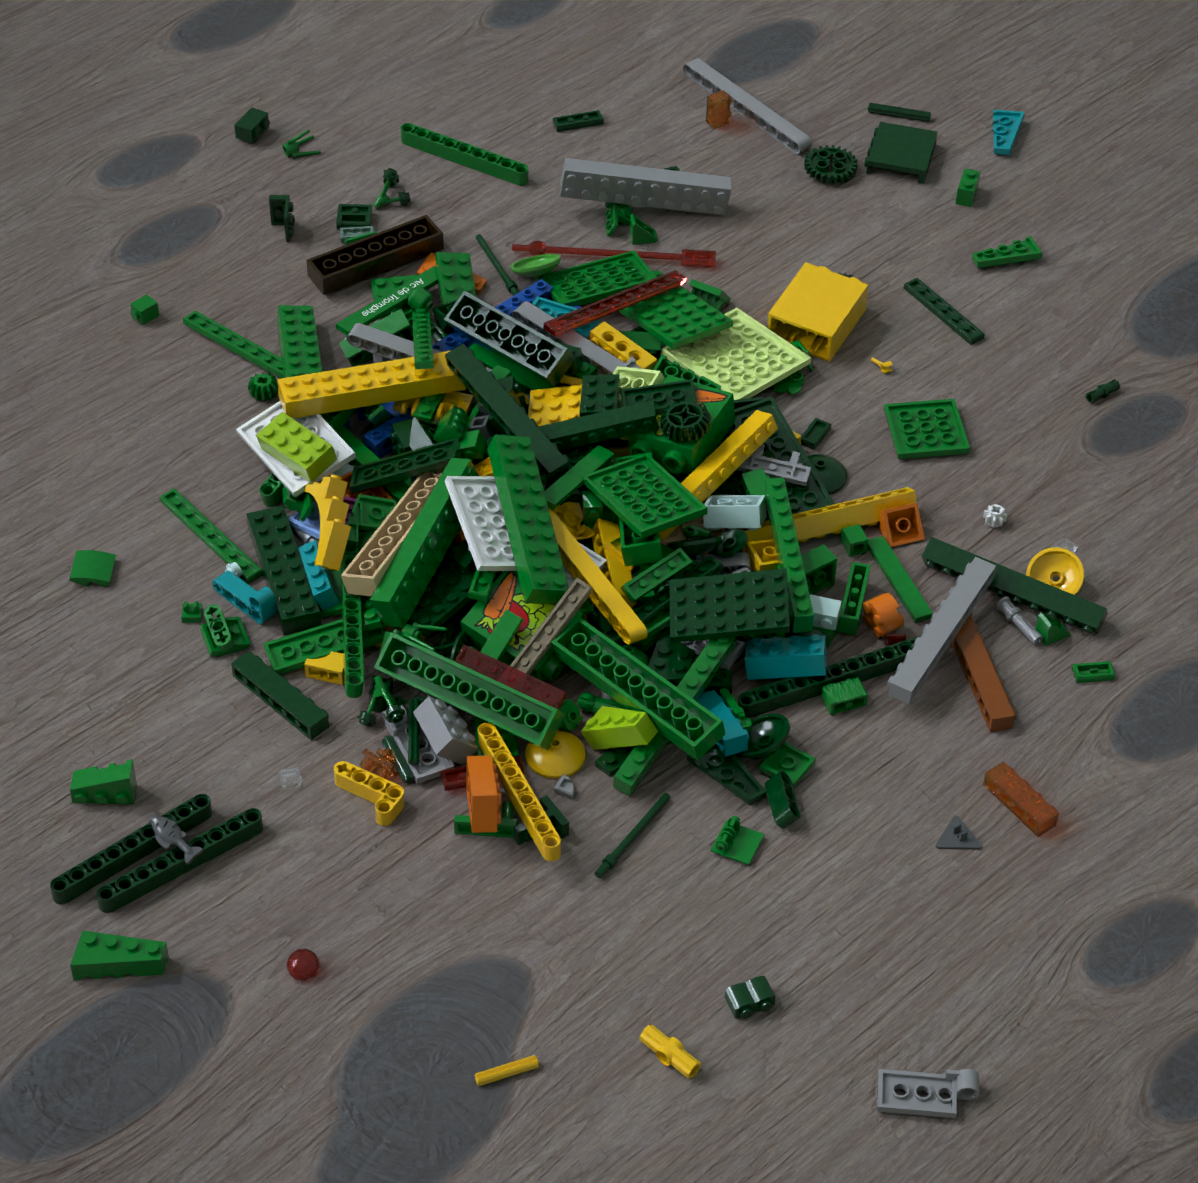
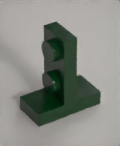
M547 795L540 798V804L556 832L561 838L568 836L569 821ZM524 823L514 827V840L518 845L532 840Z

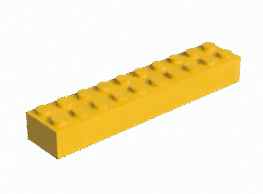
M450 351L434 353V368L415 369L414 357L278 379L280 402L284 413L291 418L466 390V386L447 366L445 354Z

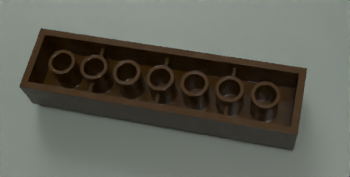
M427 215L307 259V274L322 294L325 295L427 256L431 252L435 253L443 250V232Z

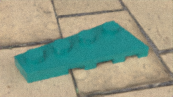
M993 109L994 154L1010 155L1025 118V112Z

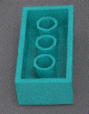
M813 634L804 637L795 635L788 638L772 637L770 639L753 638L747 640L745 653L747 680L826 675L827 646L825 635Z

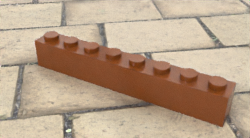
M970 613L951 644L989 732L1012 729L1014 720H1016V711L1014 708H1011L1009 695L1003 690V682L997 676L996 666L990 660V653L985 649L984 639L979 635L977 623L973 622L972 613Z

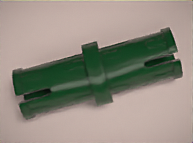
M1116 379L1106 384H1100L1095 390L1086 393V399L1088 402L1093 403L1098 399L1106 398L1110 393L1119 390L1120 384Z

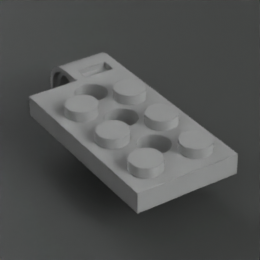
M406 710L403 720L399 723L388 722L386 711L382 712L384 723L395 740L417 784L455 771L451 760L436 755L420 724L419 745L421 744L425 747L419 749V764L410 765L408 763L409 721ZM425 759L433 760L430 763L423 762Z
M887 1069L878 1070L877 1112L956 1118L957 1099L974 1100L979 1097V1073L973 1069H963L960 1071L946 1070V1074ZM902 1089L906 1094L898 1095L895 1093V1090ZM925 1091L928 1096L920 1097L917 1092ZM947 1093L951 1098L943 1099L939 1094Z

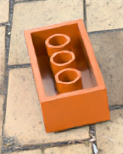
M491 755L467 756L466 794L472 833L497 832V824H501V811H499L501 793L498 773H496V763H492Z

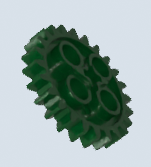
M828 145L825 148L819 146V149L813 148V151H809V154H806L804 170H806V174H810V178L815 177V181L820 179L821 183L827 181V184H830V182L836 184L837 181L843 183V179L848 181L849 178H853V175H856L857 159H855V155H852L851 151L846 152V148L841 150V146L835 148L834 145L831 148ZM832 156V157H833L832 172H828V171H829L830 157Z

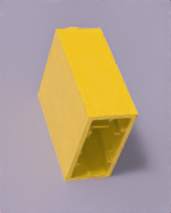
M805 262L768 313L767 328L789 343L800 340L810 355L830 362L866 311L868 284L863 283L857 278H849L832 272L827 267H818Z

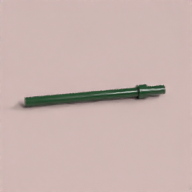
M478 234L476 240L505 282L507 290L513 296L519 293L518 286L510 279L482 235Z
M664 793L616 849L602 860V865L594 873L596 877L601 878L608 869H612L621 854L670 800L671 797L668 793Z

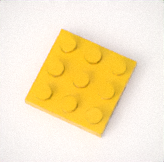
M582 385L531 390L528 417L530 419L533 418L538 426L580 417Z

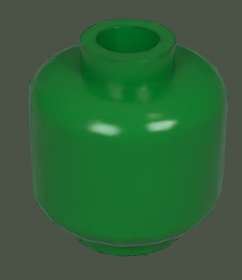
M422 287L413 288L407 295L408 305L414 310L426 309L428 311L434 304L432 302L433 295Z

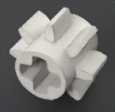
M994 504L989 505L988 510H984L983 518H986L985 523H988L989 526L999 527L1002 526L1003 522H1006L1007 514H1005V508Z

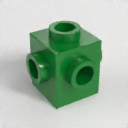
M572 699L563 700L554 706V708L565 714L558 730L571 732L583 720L579 708L573 703Z

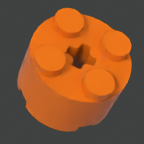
M890 593L880 594L862 604L865 611L863 620L867 626L871 625L873 627V632L877 638L883 637L904 626L903 614L898 613L896 608L899 605Z

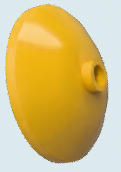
M1052 547L1040 551L1031 559L1027 567V576L1073 595L1079 592L1084 582V569L1080 559L1073 552L1064 548ZM1056 576L1060 577L1059 581H1053V578Z
M562 730L557 731L548 751L528 742L525 750V759L529 768L537 775L549 779H560L563 774L568 777L575 774L583 766L586 757L585 747L581 740L572 733Z

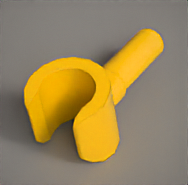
M874 357L871 358V361L880 367L882 373L893 371L890 368L893 365L891 361L883 363Z

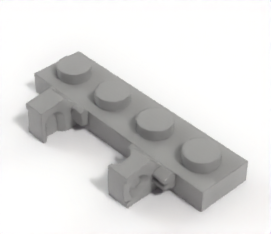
M764 444L736 469L741 472H749L763 468L765 474H768L770 478L784 477L785 482L802 486L807 485L811 472V467L803 466L802 463H799V452L793 451L790 462L763 456Z

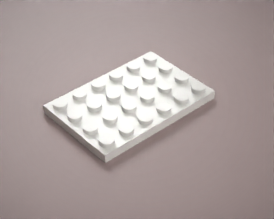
M280 401L236 429L239 436L294 497L305 491L306 484L321 481L323 477L329 476L356 458L355 452L320 414L293 418L330 443L338 459L312 483L263 451L256 435L281 412H284Z
M447 476L445 484L477 571H517L494 476Z

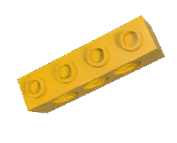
M605 321L590 331L589 341L622 362L626 363L633 356L639 368L653 370L657 358Z

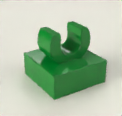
M185 601L182 605V623H201L202 603H198V601L188 603Z

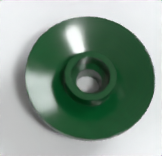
M732 529L720 534L723 535L724 540L712 552L718 557H728L738 553L748 541L747 534L740 529Z

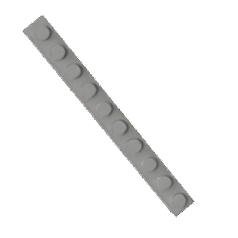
M977 557L966 565L964 574L959 575L956 581V586L951 587L949 590L948 598L942 600L939 611L934 612L932 615L931 623L925 625L922 636L917 637L915 640L914 648L908 650L905 661L903 663L900 662L895 676L892 675L887 683L889 696L910 705L993 581L996 565Z

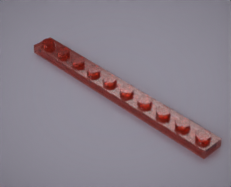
M676 270L544 322L543 329L554 337L684 285L686 284L687 277Z

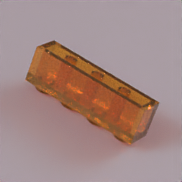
M1004 761L985 772L983 786L1037 837L1057 825L1059 813L1056 808L1045 801L1040 793H1037L1026 780H1023Z

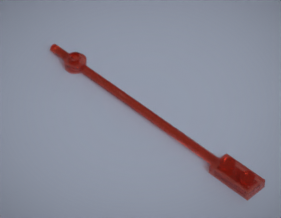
M533 241L530 245L512 244V251L529 252L532 256L546 253L615 256L630 252L625 250L546 246L542 241ZM682 249V254L635 251L640 258L680 260L681 265L715 267L716 251Z

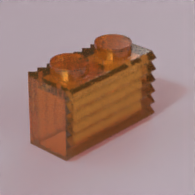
M724 90L707 96L706 122L713 129L729 124L732 115L730 110L732 97Z

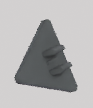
M958 816L952 818L936 843L937 849L979 850L982 846Z

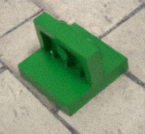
M691 279L689 286L693 288L691 293L720 312L724 304L729 305L731 298L723 290Z

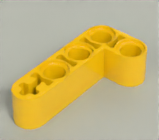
M340 761L334 765L336 786L375 803L376 822L379 825H390L405 806L404 789L400 785L346 761Z

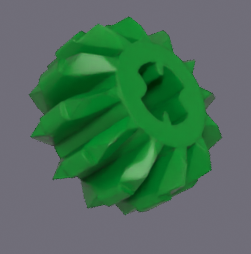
M263 372L260 375L255 373V377H250L248 390L251 398H256V401L260 399L265 401V399L271 400L272 397H276L278 392L276 377L271 376L270 373L264 374Z

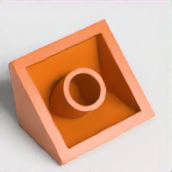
M917 503L881 511L879 530L890 547L925 539Z

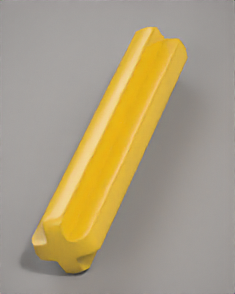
M536 1055L478 1072L475 1074V1081L478 1086L538 1068L539 1062Z

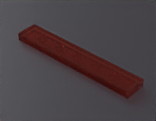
M464 644L455 662L558 710L567 696L566 692Z

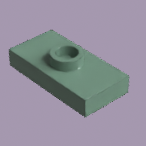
M374 226L340 228L341 243H345L346 239L374 232Z

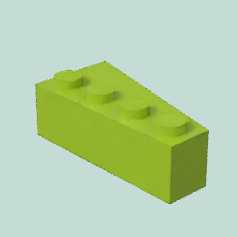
M602 706L586 722V726L581 730V733L593 750L647 745L658 732L646 712Z

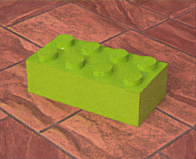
M281 412L256 435L263 451L310 483L338 460L330 443L284 412Z

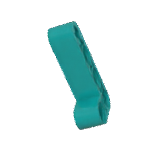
M230 571L224 572L212 581L214 590L220 596L258 624H263L277 613L275 595L266 586L257 592Z

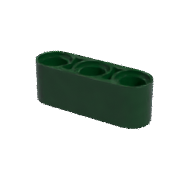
M780 771L765 782V788L773 818L781 829H785L800 819L801 814L792 781L784 771Z

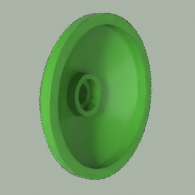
M559 254L536 255L516 261L510 265V268L515 274L538 279V276L551 272L560 263L561 256Z

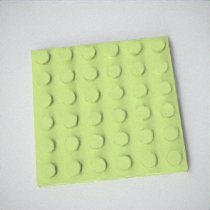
M738 308L724 314L733 320V327L674 350L669 346L661 349V355L666 356L669 361H675L680 364V367L694 371L695 375L699 377L704 376L719 384L721 390L733 393L734 400L751 398L811 363L810 356Z

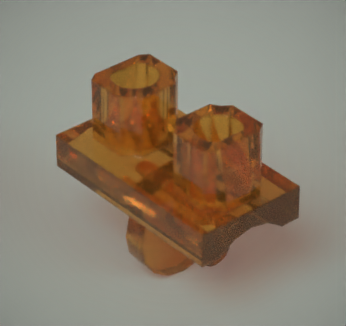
M389 747L384 750L378 749L376 753L380 756H377L365 748L362 752L365 758L360 764L362 769L371 772L377 766L379 769L375 775L387 780L391 776L397 777L398 772L390 764H393L396 760L392 757V749Z

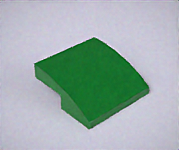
M95 550L76 551L69 581L85 586L92 582L108 587L116 555Z
M225 617L234 639V645L228 651H220L213 640L208 624H201L200 631L210 657L227 655L250 647L251 643L240 617ZM218 625L215 631L222 629L223 625ZM224 636L221 637L222 640H223V643L226 642V641H225V637H224Z

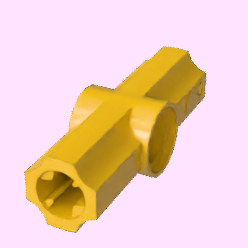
M648 1025L643 1029L639 1040L656 1053L658 1060L663 1065L673 1066L688 1079L693 1078L701 1068V1062L685 1051L683 1044L677 1038L667 1037L653 1025Z

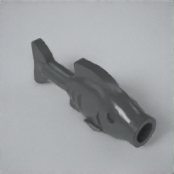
M154 814L150 818L149 823L153 827L158 844L167 851L172 845L178 846L185 853L184 858L187 865L203 852L201 847H190L183 840L187 837V834L181 831L180 827L173 820L162 817L159 814Z

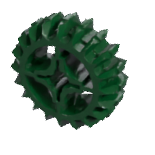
M689 400L687 402L680 401L678 404L673 403V406H667V410H663L660 418V427L664 436H667L669 440L673 439L675 443L681 441L682 444L684 441L690 443L691 440L697 441L698 437L703 438L704 434L708 433L711 419L707 408L703 407L702 404H697L696 401L690 403Z

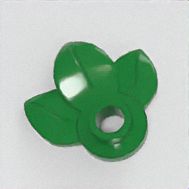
M796 371L777 382L773 390L778 393L788 391L791 395L797 394L801 390V385L804 384L805 378L802 372Z

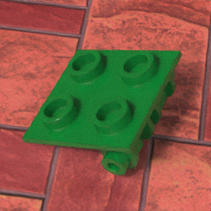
M732 816L728 821H725L710 851L749 865L764 834L741 826L739 817Z

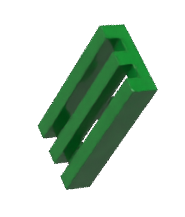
M1111 661L1072 664V672L1074 671L1073 675L1076 677V683L1115 680Z

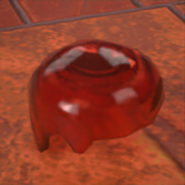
M298 949L291 953L286 967L290 976L294 979L307 980L316 976L321 965L319 958L313 951Z

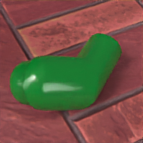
M687 525L683 530V534L687 538L709 537L712 531L697 525Z

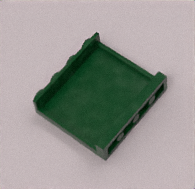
M880 122L879 127L875 128L871 147H869L867 157L865 158L864 167H867L866 174H869L871 166L918 174V183L924 184L935 150L938 132Z

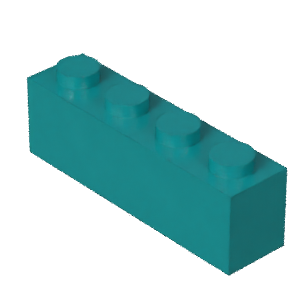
M316 540L299 547L298 549L313 596L322 611L340 603L330 571L314 565L318 551Z
M715 690L702 693L697 702L723 720L725 735L716 744L725 757L748 750L747 741H749V734L746 729L742 728L739 719L733 716L730 707L725 705L723 698L719 697Z

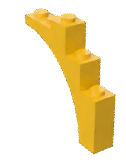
M333 474L330 477H323L321 483L306 484L304 492L314 496L320 512V538L314 565L331 571H339L351 526L345 525L349 504L343 502L348 482L342 481V477Z

